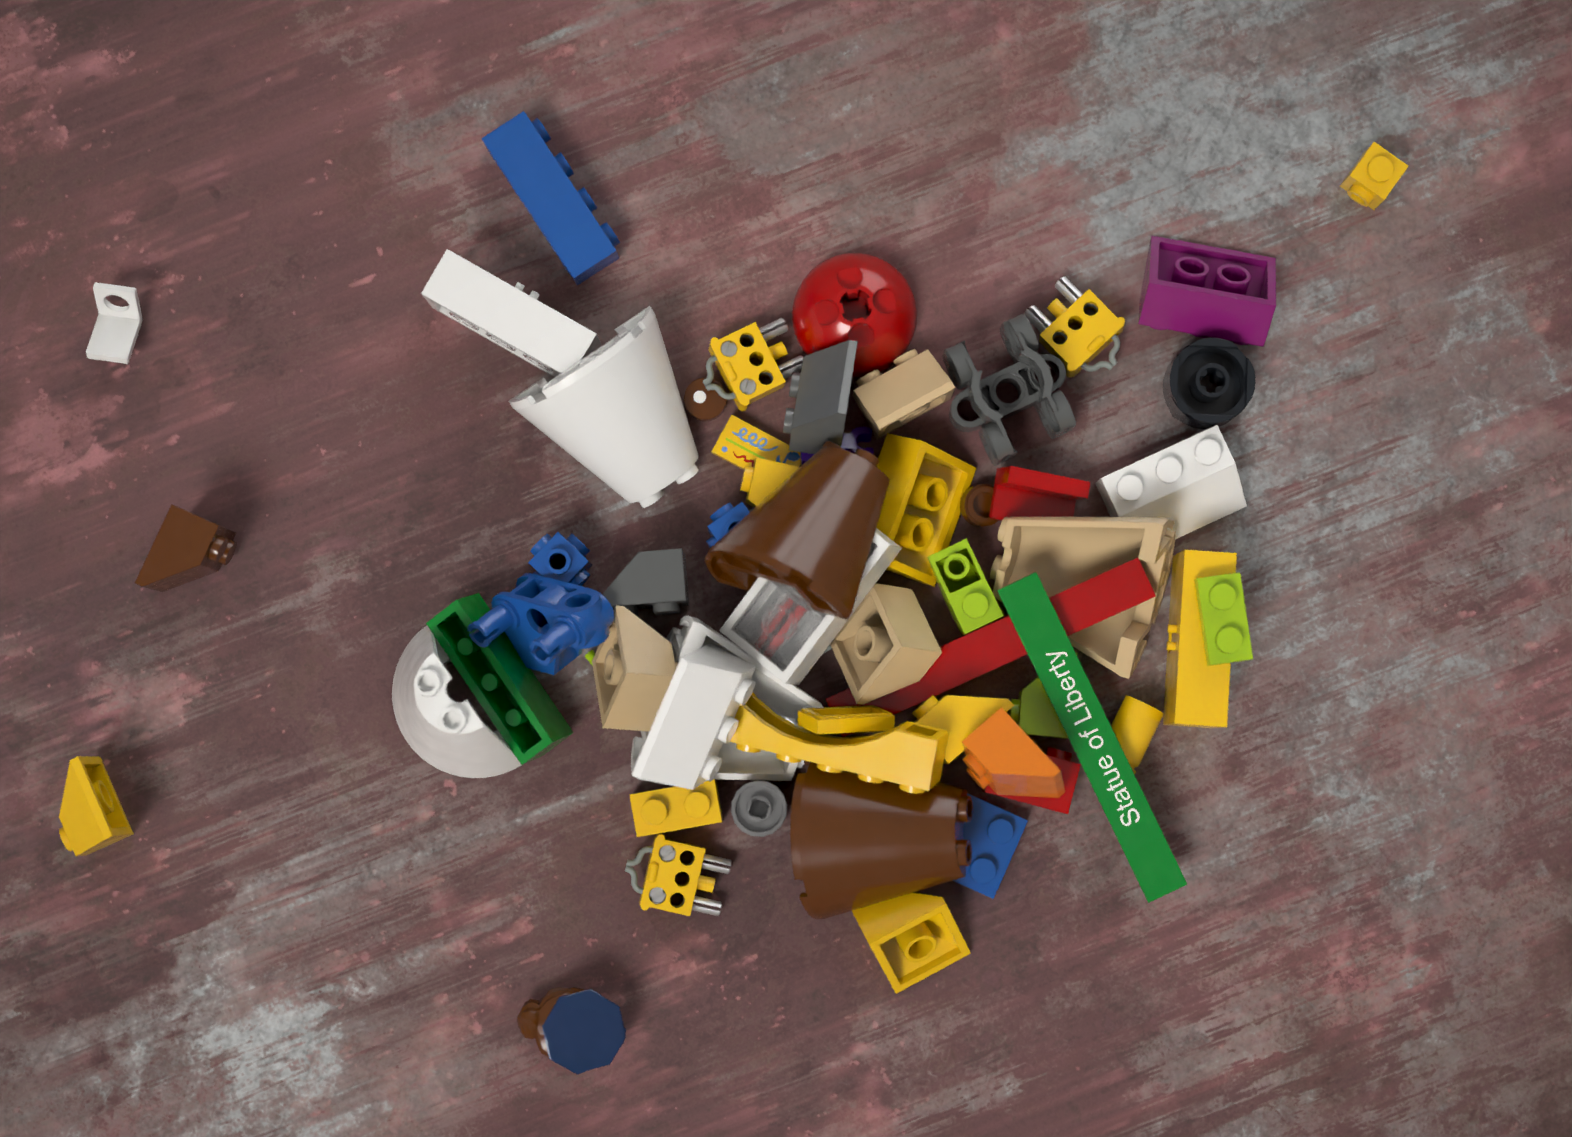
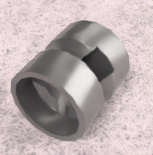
M756 780L743 785L736 792L732 800L731 814L734 823L742 832L750 836L764 837L773 834L782 826L787 814V802L784 794L776 785L768 781Z

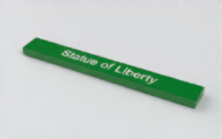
M1037 572L998 589L997 592L1148 903L1188 885Z

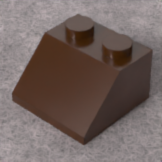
M171 504L135 584L164 592L218 572L221 565H227L235 553L237 542L233 541L236 532Z

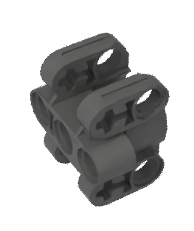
M1024 313L1003 322L1000 328L1002 340L1014 365L981 379L982 370H976L966 349L965 341L945 349L943 353L944 364L955 387L958 390L966 388L955 396L950 405L948 414L950 422L956 429L962 432H972L980 429L979 436L982 445L994 466L1014 458L1018 453L1007 436L1002 420L1034 406L1051 439L1072 431L1076 426L1074 414L1066 397L1060 390L1058 391L1065 380V366L1054 355H1040L1037 353L1039 343ZM1049 367H1051L1056 374V382L1054 384ZM1034 373L1037 375L1039 382L1035 379ZM1003 383L1013 385L1017 389L1018 400L1013 403L1000 401L996 395V387ZM963 401H971L972 408L979 418L974 421L963 420L958 415L957 406Z

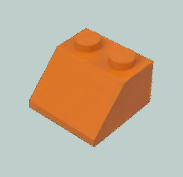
M1002 707L962 741L966 753L963 761L968 766L967 772L982 789L989 785L997 795L1059 798L1065 793L1061 771Z

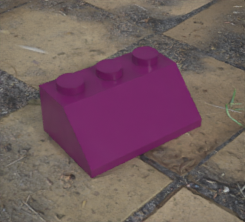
M1151 236L1140 295L1138 324L1146 325L1156 330L1168 329L1190 333L1200 338H1221L1239 345L1264 347L1276 308V258Z

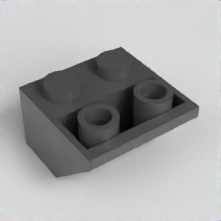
M683 549L638 552L602 595L609 601L613 610L615 606H624L637 617L639 609L653 608V613L656 616L680 614V606L689 605L686 556Z

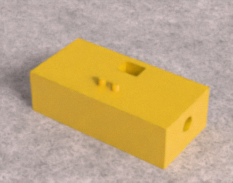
M1183 550L1172 558L1163 725L1201 728L1227 727L1231 663L1207 666L1194 579L1236 573L1237 553Z

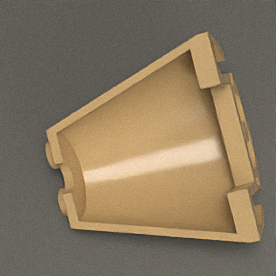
M1004 517L998 531V541L1003 542L1004 554L1003 556H996L990 572V578L995 580L993 594L995 598L1002 602L997 592L998 589L1037 572L1048 597H1051L1138 557L1156 597L1068 636L1073 647L1119 676L1129 679L1145 650L1147 641L1143 639L1149 632L1151 623L1155 624L1166 589L1175 546V532L1167 528L1173 529L1174 521L1165 517Z

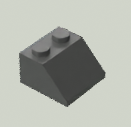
M848 340L803 357L801 373H792L789 397L797 399L795 409L786 408L783 433L791 434L789 451L815 454L826 441L833 442L841 447L858 341Z

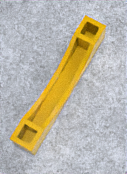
M752 692L744 705L740 704L734 717L739 720V723L729 742L736 743V748L741 751L757 753L764 750L776 753V758L781 761L791 763L805 760L817 763V768L825 772L840 773L842 770L857 773L858 778L865 782L882 783L885 780L900 784L899 788L909 793L920 794L929 791L941 780L949 734L947 730L906 721L890 730L869 736L837 737L815 734L777 715L754 692Z

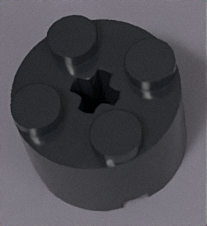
M1221 338L1200 339L1185 347L1169 364L1163 379L1164 399L1172 416L1182 423L1198 429H1209L1216 425L1220 427L1239 415L1252 399L1256 384L1255 371L1250 360L1232 342ZM1206 375L1210 376L1211 383L1217 384V387L1210 393L1207 392L1206 386L1200 384V381Z

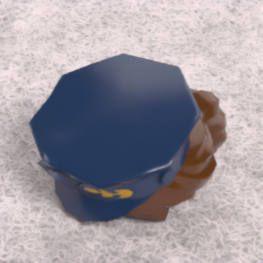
M576 987L553 988L540 1000L530 999L526 1001L517 1016L518 1027L523 1037L535 1039L541 1054L548 1056L550 1060L577 1075L610 1065L626 1038V1028L623 1025L620 1006L592 989L585 990Z

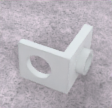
M95 282L93 291L99 314L86 350L87 358L128 364L143 321L137 289ZM116 295L122 297L129 305L125 307L113 305L106 299V296Z

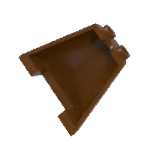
M824 442L818 452L710 548L705 557V563L709 572L717 582L747 591L753 586L757 577L792 586L815 611L848 620L853 611L890 479L877 468L879 460L873 454L863 449H857L854 454L842 449L833 442Z
M804 760V765L809 766L806 773H798L791 808L790 842L794 879L803 881L806 892L800 893L799 898L805 911L812 918L826 919L966 877V866H970L972 861V845L970 840L963 839L964 822H971L973 816L972 798L967 796L966 789L938 782L931 790L924 793H909L899 788L900 784L885 780L882 783H869L860 780L857 773L842 770L840 773L825 772L817 768V763Z

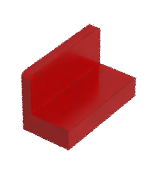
M1015 466L997 468L989 516L991 519L1000 521L1004 517H1073L1076 500L1088 499L1091 482Z

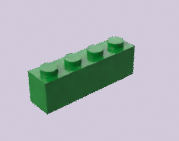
M476 593L456 599L426 623L520 764L524 765L545 755L574 732L532 670L525 666L505 631L491 641V644L487 647L478 646L470 638L469 634L472 632L468 631V625L490 611L482 596Z

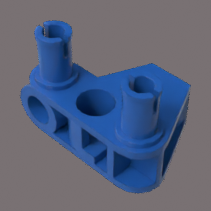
M525 573L517 579L515 589L511 592H500L493 597L491 602L492 609L477 621L469 624L468 631L472 632L469 634L470 638L480 647H487L491 644V641L505 631L527 668L555 675L578 657L583 649L592 648L603 643L609 637V626L613 624L615 617L609 601L594 589L533 573Z

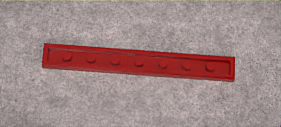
M1137 557L1049 597L1067 636H1070L1152 599L1156 595ZM1007 616L941 646L942 654L921 680L866 704H856L850 688L826 698V702L829 707L874 705L894 715L927 700L932 695L937 696L1027 655V652L1010 616ZM841 733L842 737H846V736L852 734V733Z

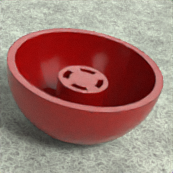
M841 254L821 262L803 279L793 303V328L797 341L806 355L848 340L858 341L852 377H863L878 369L881 372L894 364L893 361L903 355L907 350L916 328V302L908 282L890 263L869 254ZM857 298H859L858 301H850V302H847V301H846V300L849 301V300H851V299H857ZM865 306H867L868 314H870L869 316L866 315L867 311Z

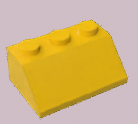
M887 433L878 458L879 464L877 468L890 479L876 528L902 547V549L886 570L935 587L936 578L927 557L949 547L961 513V497L970 488L976 467L924 441Z

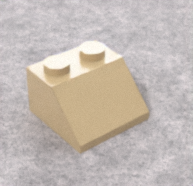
M916 349L910 350L893 361L896 366L895 368L882 375L877 369L856 381L859 387L853 390L852 396L877 440L951 399L955 386L928 349L920 354L917 353Z
M875 583L830 643L856 704H866L920 681L942 654L913 590Z
M615 606L613 610L615 619L613 624L609 626V637L599 644L592 660L602 727L650 732L679 662L674 660L671 642L626 607Z

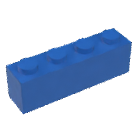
M523 111L481 138L486 149L577 286L619 259L614 247L620 244V241L607 222L601 226L591 213L597 209L595 203L584 187L578 191L569 180V177L574 174L572 168L561 152L556 156L552 154L546 145V142L550 141L551 137L538 118L531 122Z

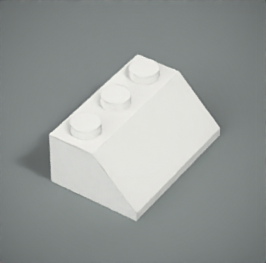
M1218 425L1106 475L1095 483L1111 517H1165L1174 521L1173 529H1167L1175 532V539L1247 507L1236 463Z
M712 643L681 657L632 772V776L641 780L691 790L706 781L711 782L722 764V758L718 757L723 743L727 744L732 739L738 727L739 720L734 718L740 704L744 705L748 701L754 690L755 682L751 678L756 666Z

